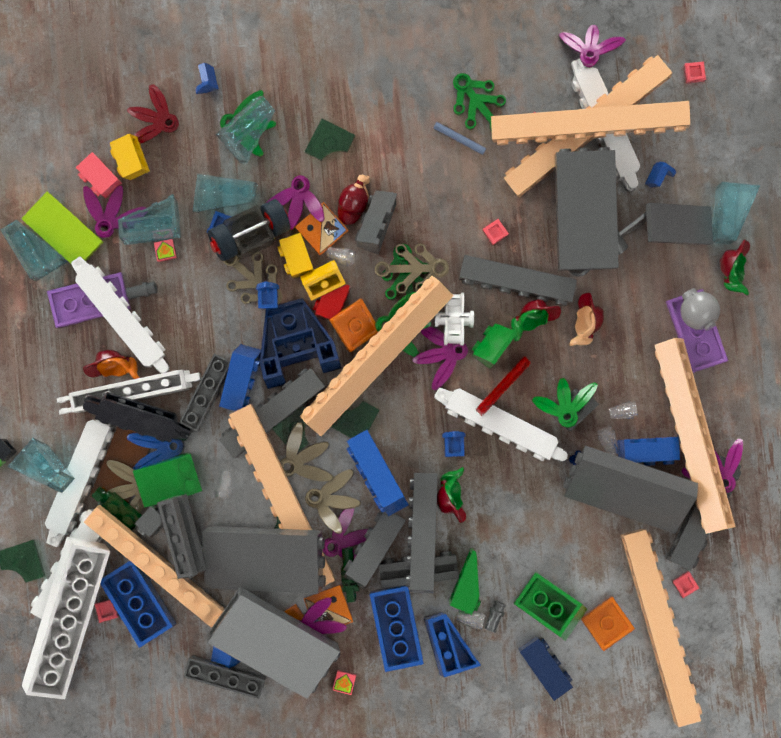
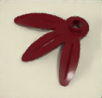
M154 84L149 86V94L158 112L144 107H129L127 109V112L133 117L144 122L153 123L134 134L140 144L153 139L162 131L172 133L179 127L178 118L173 114H169L165 97ZM167 120L173 121L171 126L166 125Z

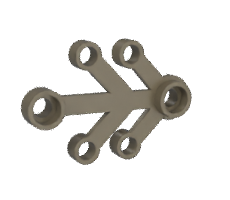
M419 243L414 248L415 253L422 255L429 262V264H421L407 250L404 244H398L395 252L398 255H402L411 265H388V263L380 261L375 265V273L380 277H384L388 273L411 272L403 282L396 285L397 292L403 294L407 291V287L422 272H430L422 282H418L415 285L417 292V286L423 284L431 276L435 278L446 276L449 272L448 262L441 258L435 259L426 250L425 245ZM399 246H403L405 248V251L403 253H399L397 251V248ZM417 246H422L424 251L418 253L416 250ZM438 264L443 266V270L441 272H438L436 270V266ZM379 266H385L386 271L384 273L379 272ZM400 284L405 285L403 292L398 290Z
M254 252L252 254L254 274L238 261L237 255L232 263H229L228 260L223 261L226 266L236 268L249 280H229L226 287L230 292H235L237 289L256 288L257 284L263 282L262 262L264 257L262 253ZM256 255H261L259 261L254 260ZM269 264L266 267V273L269 275V282L276 283L278 269L274 264ZM270 267L275 268V272L272 274L268 272ZM230 283H235L236 287L230 289L229 285ZM278 290L279 305L283 298L282 292L280 290ZM245 292L240 297L241 302L246 305L251 302H257L258 294L251 295ZM245 295L250 296L247 302L243 301Z

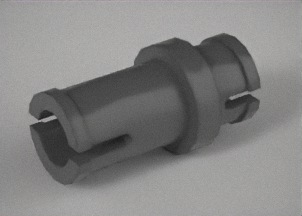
M153 281L126 288L128 299L131 300L141 296L150 297L151 294L158 293L156 283Z
M494 600L493 607L489 609L490 615L484 627L486 630L496 633L500 619L505 614L503 612L506 607L504 603Z

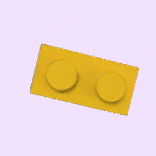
M127 134L110 142V152L117 162V171L122 178L132 180L150 172L136 136Z
M301 233L279 240L280 246H277L280 256L286 259L287 263L283 265L287 275L291 274L294 279L314 270Z
M335 260L300 276L311 301L346 284Z

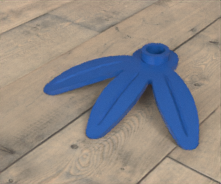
M138 433L127 436V439L136 445L157 449L138 461L133 467L134 470L175 457L183 450V443L178 439H172L171 442H162L154 437L142 436ZM171 443L177 444L176 450L170 449Z

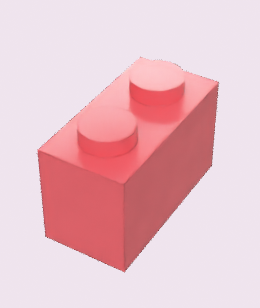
M93 152L76 166V169L80 172L78 176L85 183L89 181L93 185L90 189L97 196L102 195L106 199L116 187L122 184Z

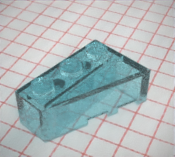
M256 96L216 136L239 163L247 164L275 110L264 96Z
M197 174L192 212L198 213L254 203L257 183Z
M721 182L716 187L712 232L713 243L732 244L737 240L760 185Z
M174 194L159 203L151 204L152 206L146 209L137 210L118 219L119 238L124 245L181 238L178 202Z
M18 220L0 229L29 278L34 281L40 280L68 262Z
M32 438L7 466L60 493H63L75 479L52 449L35 438Z

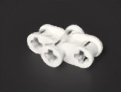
M461 292V294H453L454 296L444 306L445 312H438L435 315V327L445 325L444 345L460 344V346H464V326H470V328L474 326V311H470V313L464 312V293Z

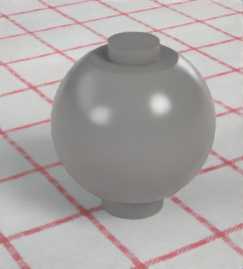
M695 288L685 292L682 295L684 301L680 308L684 323L695 330L705 329L708 331L715 327V322L720 316V306L717 299L710 293L697 292Z

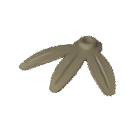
M297 423L287 440L286 457L280 460L286 476H292L294 473H297L302 477L315 481H332L333 475L315 466L303 465L321 455L329 447V443L320 442L313 444L297 454L303 435L302 423ZM286 463L291 465L289 470L284 469Z
M108 460L107 466L120 478L132 482V484L121 485L108 491L111 493L115 492L122 499L136 495L129 505L140 513L144 505L133 474L134 469L121 462Z
M352 469L341 472L333 477V480L328 481L321 490L311 489L305 495L307 505L317 508L324 524L337 534L342 533V526L329 507L352 509L361 505L359 500L352 497L331 495L349 482L354 474ZM317 496L318 500L314 502L311 498Z

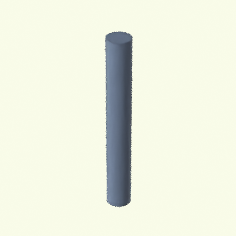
M438 122L434 125L433 129L482 155L485 153V147Z

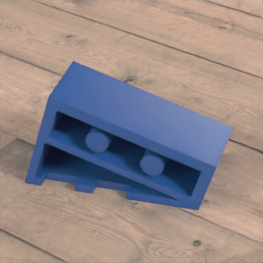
M240 344L232 352L219 407L236 411L250 404L251 397H249L250 390H253L255 384L254 376L260 365V349Z
M679 437L617 440L618 457L636 463L643 462L645 466L655 465V461H663V465L675 464L674 460H680Z
M441 612L423 618L438 671L442 677L445 678L481 666L445 613Z

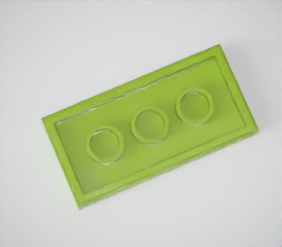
M48 191L21 218L69 263H72L78 257L87 261L104 243Z

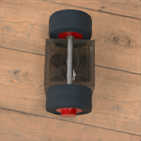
M274 199L261 205L260 209L256 205L209 229L210 246L221 261H226L235 256L240 261L273 245L275 236L290 230V222L286 210L278 200Z

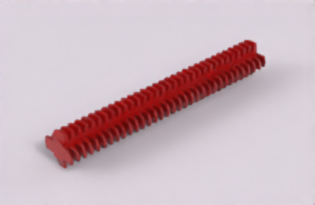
M524 356L509 374L498 383L494 390L486 396L485 400L477 406L476 412L480 416L484 415L499 397L507 391L511 384L519 378L518 376L529 367L531 362L527 357Z

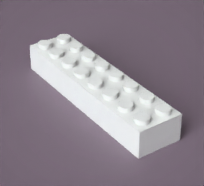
M71 537L66 538L22 682L26 695L56 699L66 698L110 554V550L104 543Z

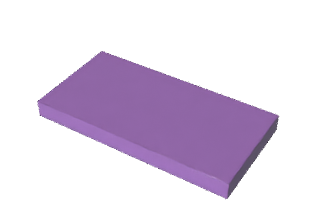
M122 273L104 276L103 279L106 283L111 281L117 289L115 294L119 298L123 296L129 304L127 309L131 310ZM78 284L47 291L56 328L104 317Z
M682 296L666 301L677 336L684 339L693 373L728 361L716 326L708 331L705 329H692L684 323L681 317L680 308L684 301Z

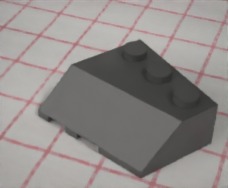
M375 191L374 196L370 195L367 203L369 209L367 213L364 212L361 220L362 227L360 231H357L355 237L358 248L379 255L397 204L396 193Z

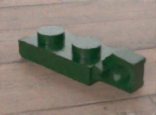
M101 487L96 489L92 497L98 502V505L105 508L132 531L137 526L135 523L142 515L115 492H106Z

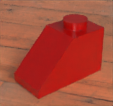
M344 285L322 295L321 299H317L313 308L316 311L315 315L330 321L331 318L343 310L351 287Z

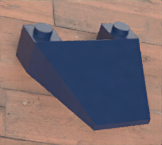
M303 298L279 304L278 309H266L260 367L268 389L286 384L282 367L318 357L323 374L342 368L334 341Z

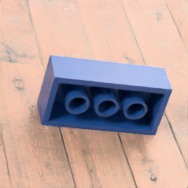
M368 430L347 440L350 447L346 449L355 463L358 462L355 466L363 479H367L365 484L372 496H377L373 499L382 513L386 512L390 516L408 506L407 500Z
M131 561L102 578L100 585L139 648L177 624L147 574Z
M404 585L370 591L369 595L385 672L424 664L409 588Z

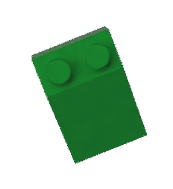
M496 323L493 327L489 325L483 333L485 336L483 341H477L471 349L474 351L472 356L491 369L514 339L517 332Z
M189 452L133 470L144 508L157 505V502L183 494L189 496L202 491Z
M470 548L459 574V579L456 581L448 602L450 606L472 615L473 611L477 612L481 600L479 598L477 552Z
M536 572L514 603V605L564 641L567 640L587 611L583 604Z

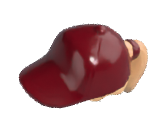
M359 175L354 184H350L342 190L338 200L337 214L343 224L350 225L355 223L365 210L369 199L365 185L370 182L369 176Z
M584 293L579 297V310L577 311V321L575 324L578 336L571 339L570 346L590 344L593 341L594 333L603 324L604 311L600 306L594 305L591 293Z

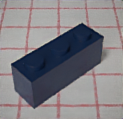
M536 636L518 650L555 701L573 688L570 684L573 680L567 671H561L559 668L561 663L556 655L551 656L547 650L550 647L544 638L540 640Z

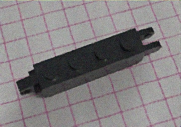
M110 392L104 393L102 398L87 395L84 398V411L96 415L95 419L103 424L116 425L120 429H129L137 432L139 435H148L162 442H171L172 439L186 441L190 428L177 422L178 417L174 412Z

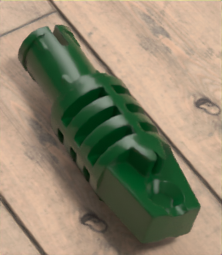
M353 547L342 548L343 566H341L340 570L342 592H346L347 603L357 600L356 592L360 590L357 585L358 583L344 577L346 571L343 569L349 560L352 562L354 560Z

